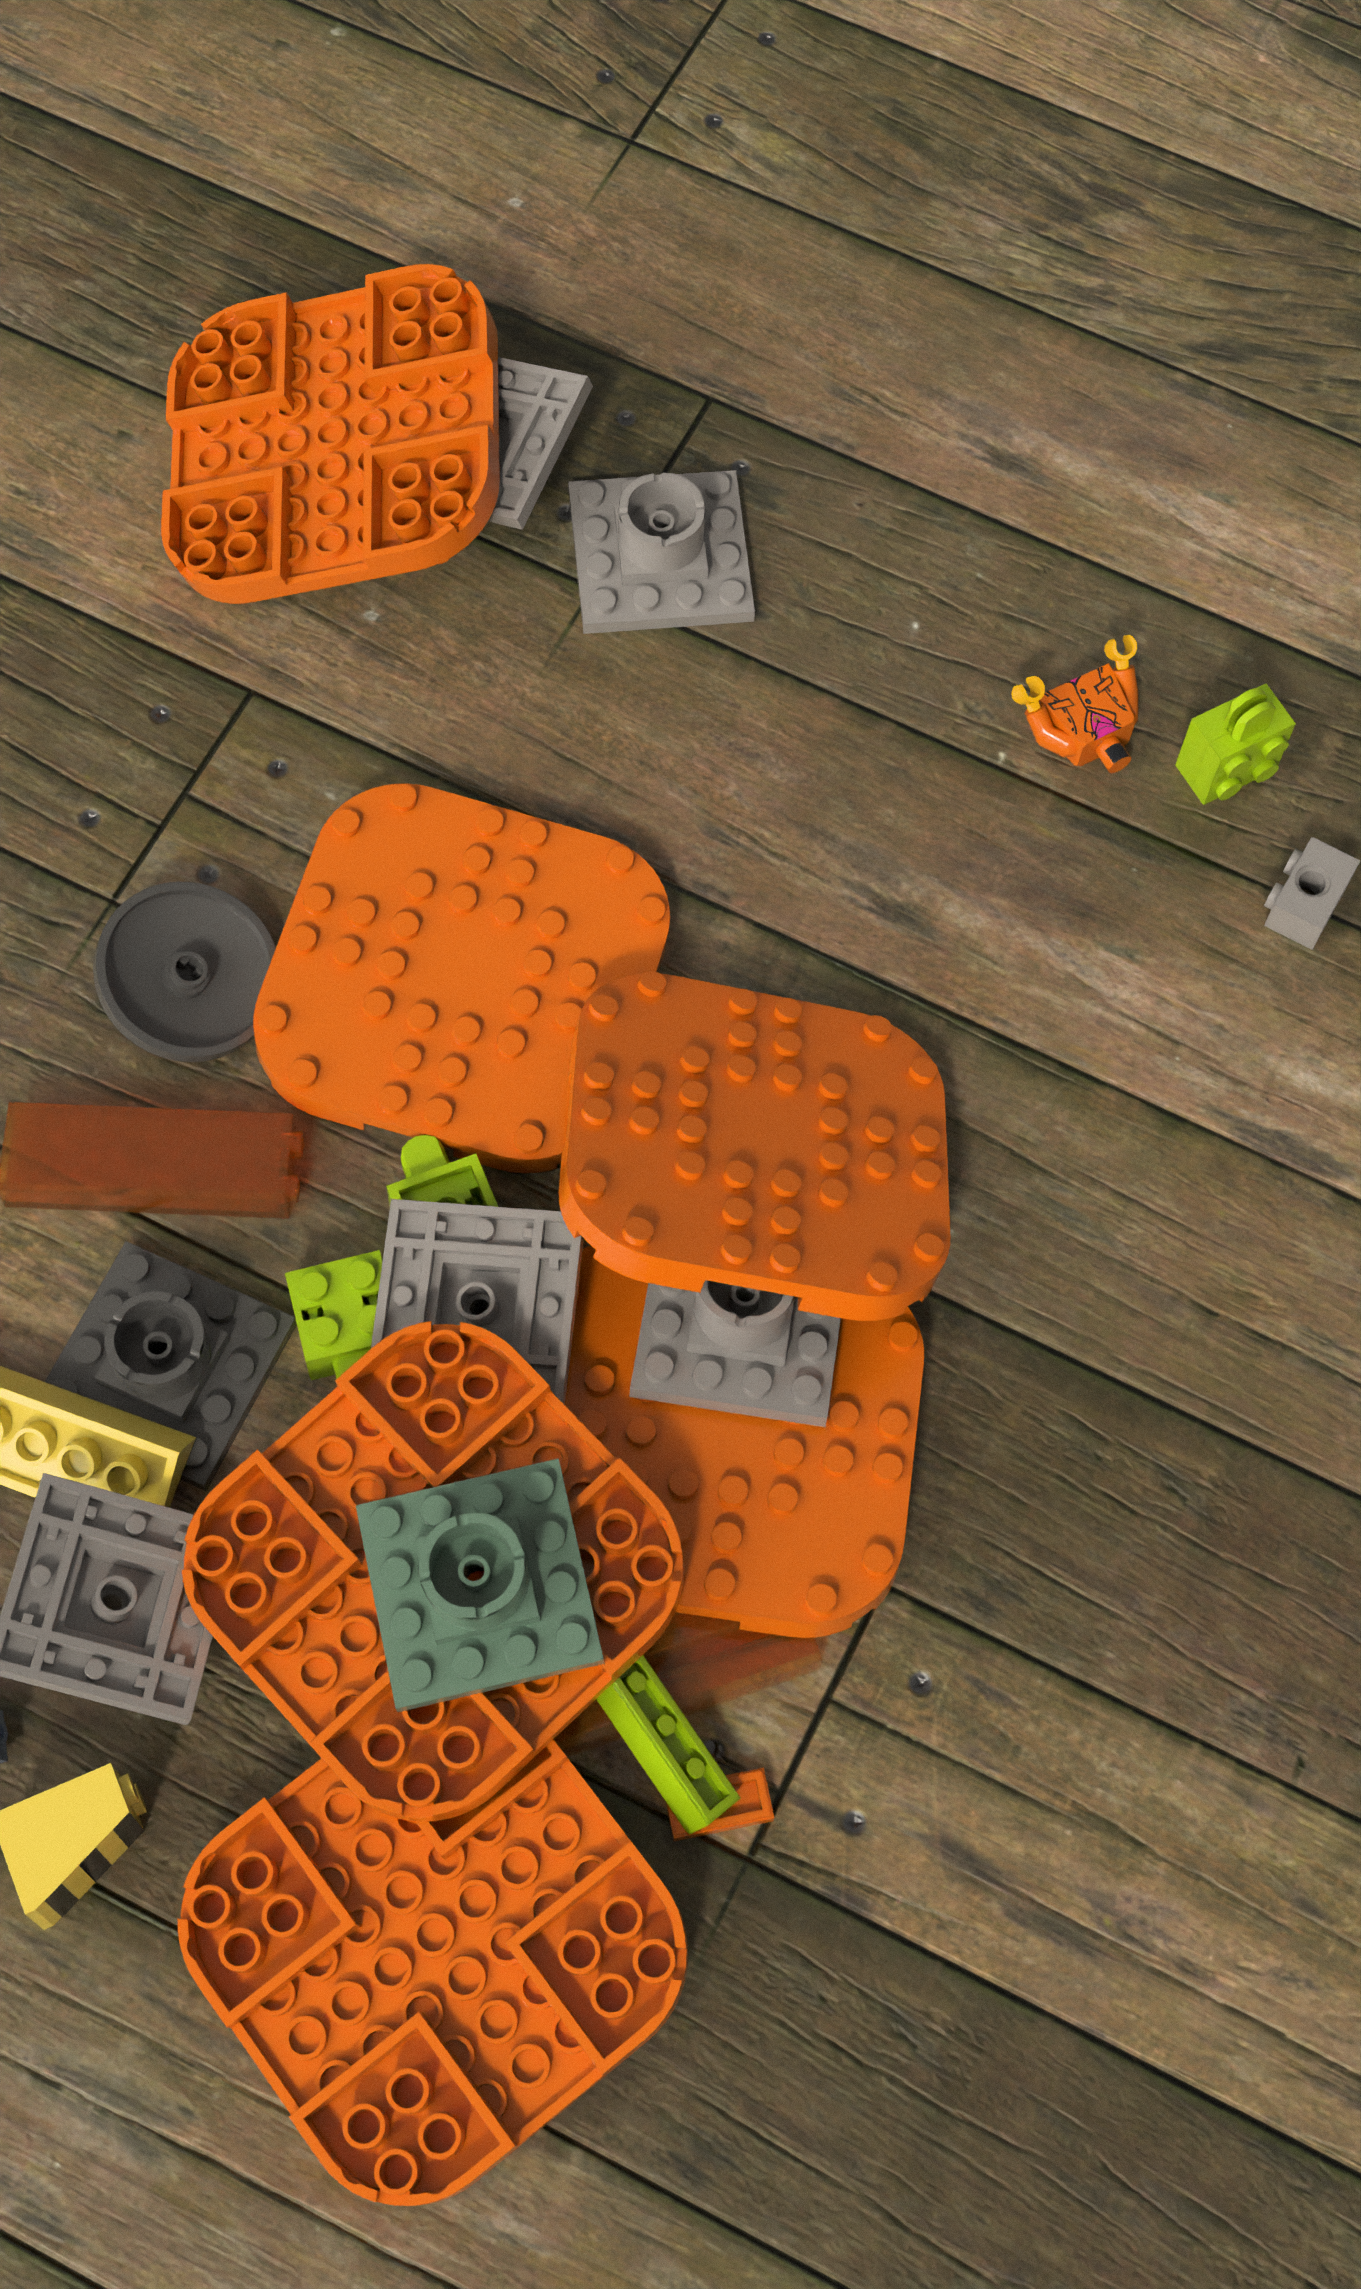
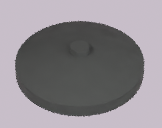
M163 883L146 888L131 896L115 910L107 921L94 954L93 975L99 1001L110 1021L128 1040L138 1047L159 1057L174 1061H210L237 1051L255 1037L253 1029L255 1004L276 947L263 922L247 905L236 897L215 887L200 883Z

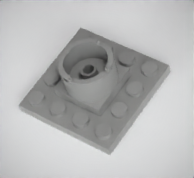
M498 357L500 484L497 502L488 522L523 530L593 387L588 376Z
M736 470L686 474L662 473L660 475L652 473L641 477L568 482L583 634L754 622L755 609Z
M391 1199L371 1348L392 1333L422 1322L431 1321L432 1325H460V1322L473 1324L496 1334L511 1345L550 1385L551 1391L565 1405L584 1238L580 1235L574 1239L564 1222L561 1211ZM487 1308L485 1312L477 1315L481 1309Z
M705 1280L700 1293L648 1283L629 1397L826 1427L841 1318L798 1311V1297L713 1281Z
M43 1473L0 1613V1676L188 1725L192 1718L213 1637L193 1611L186 1595L182 1577L186 1549L184 1539L194 1514Z

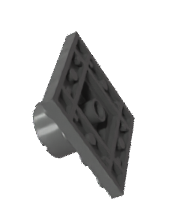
M125 1241L45 1382L196 1437L180 1480L207 1491L297 1323L292 1315Z

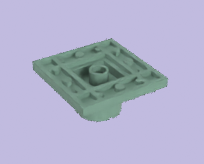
M559 1458L356 1505L397 1712L605 1664ZM484 1571L482 1578L477 1581L467 1579L473 1572Z

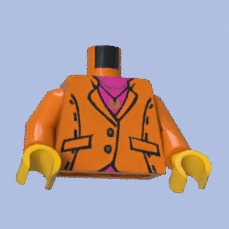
M1123 636L1125 650L1122 655L1116 649L1115 639L1107 641L1104 652L1110 660L1116 662V667L1113 669L1108 663L1045 692V685L1039 677H1027L1026 684L1030 689L1029 696L1022 684L1013 687L1011 692L1012 699L1020 705H1026L1025 716L1036 742L1041 747L1061 757H1067L1073 765L1080 767L1099 758L1109 773H1116L1130 763L1131 756L1124 746L1130 741L1134 726L1138 721L1139 697L1134 665H1129V659L1135 655L1137 650V642L1133 636Z

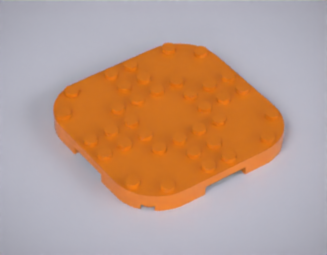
M416 264L365 275V287L304 301L293 303L287 292L237 303L217 312L201 323L205 331L199 333L191 345L183 342L170 367L167 382L166 421L173 430L171 485L170 489L163 490L161 536L163 546L170 561L187 583L204 597L222 603L244 604L426 569L447 562L451 557L467 547L483 530L490 519L497 502L500 484L497 328L478 288L471 280L467 282L458 277L453 269L433 264Z
M409 783L389 784L366 790L352 797L335 810L322 827L255 1004L253 1029L259 1063L262 1065L271 1080L272 1087L278 1094L296 1108L316 1117L364 1130L366 1124L409 1137L420 1135L434 1136L444 1147L454 1149L453 1157L461 1159L476 1153L481 1165L507 1172L539 1173L557 1169V1165L561 1163L562 1151L566 1142L570 1084H568L570 1049L581 1010L593 992L612 980L627 975L640 974L645 971L659 972L665 953L670 924V908L664 886L654 869L644 858L626 845L604 836L424 785Z
M645 971L640 974L620 977L604 984L593 992L581 1010L570 1049L568 1072L570 1096L566 1142L561 1156L559 1205L564 1222L574 1239L581 1235L596 1249L594 1259L619 1274L650 1284L700 1293L705 1280L795 1296L798 1297V1311L857 1321H876L894 1318L902 1315L907 1306L918 1300L922 1302L928 1296L945 1264L950 1249L946 1109L944 1085L938 1067L915 1040L893 1026L889 1020L882 1016H870L856 1011L675 975L660 974L656 971Z
M592 1246L584 1248L581 1260L565 1406L616 1459L620 1457L655 1493L670 1513L677 1528L683 1555V1587L676 1612L740 1622V1630L787 1637L816 1638L844 1631L852 1627L854 1621L866 1615L870 1610L873 1609L875 1611L883 1602L895 1581L905 1543L924 1368L923 1339L918 1323L910 1308L907 1306L902 1315L884 1320L857 1321L841 1318L826 1427L629 1397L648 1283L626 1277L611 1270L593 1258L596 1249Z
M428 1321L398 1330L377 1343L335 1380L337 1387L262 1454L258 1449L252 1453L205 1497L193 1515L184 1539L186 1542L184 1570H182L187 1598L200 1622L341 1781L360 1800L377 1811L394 1818L417 1822L439 1821L465 1814L485 1803L504 1787L662 1636L678 1607L684 1576L680 1538L673 1519L664 1504L620 1457L616 1459L551 1391L550 1385L511 1345L496 1334L473 1324L460 1322V1325H432V1322ZM559 1458L605 1664L397 1712L356 1505ZM484 1571L473 1572L467 1579L477 1581L482 1578Z
M554 1739L485 1803L465 1814L450 1819L430 1822L398 1819L370 1807L360 1800L321 1758L269 1800L264 1797L206 1845L186 1877L183 1886L186 1889L182 1901L180 1919L177 1918L179 1944L183 1959L192 1978L225 2026L232 2029L291 2114L289 2116L290 2120L320 2163L334 2179L351 2192L373 2202L394 2206H417L440 2202L459 2194L480 2180L648 2042L661 2029L672 2014L681 1996L688 1968L687 1935L680 1910L674 1898Z

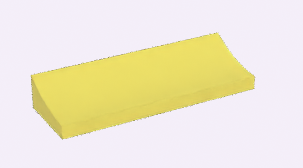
M0 1366V1485L35 1497L42 1474L47 1473L170 1508L196 1437Z

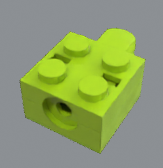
M1267 683L1192 718L1175 766L1203 805L1217 798L1221 801L1229 799L1242 786L1254 780L1257 783L1266 781L1278 771L1279 762L1284 751L1289 746L1288 741L1296 723Z
M429 1135L415 1136L406 1142L401 1151V1164L406 1179L386 1186L389 1205L391 1199L498 1207L477 1154L475 1153L450 1162L442 1143L436 1137Z
M380 1250L285 1273L311 1381L336 1375L337 1379L371 1349L383 1262ZM306 1313L309 1314V1320H306Z

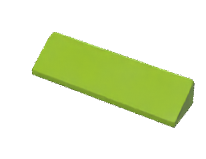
M644 1655L596 1699L688 1834L708 1826L741 1798Z

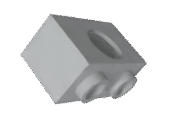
M1311 837L1305 850L1302 852L1295 848L1287 862L1283 873L1289 875V878L1285 885L1276 882L1264 906L1271 909L1264 926L1313 950L1349 885L1360 860ZM1301 888H1307L1313 891L1315 895L1308 894Z

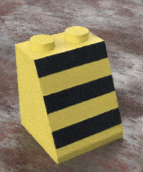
M109 1763L0 1810V1845L25 1915L43 1930L54 1926L144 1832L139 1816L146 1813L147 1809L136 1783L133 1784L129 1773L121 1776L115 1767Z

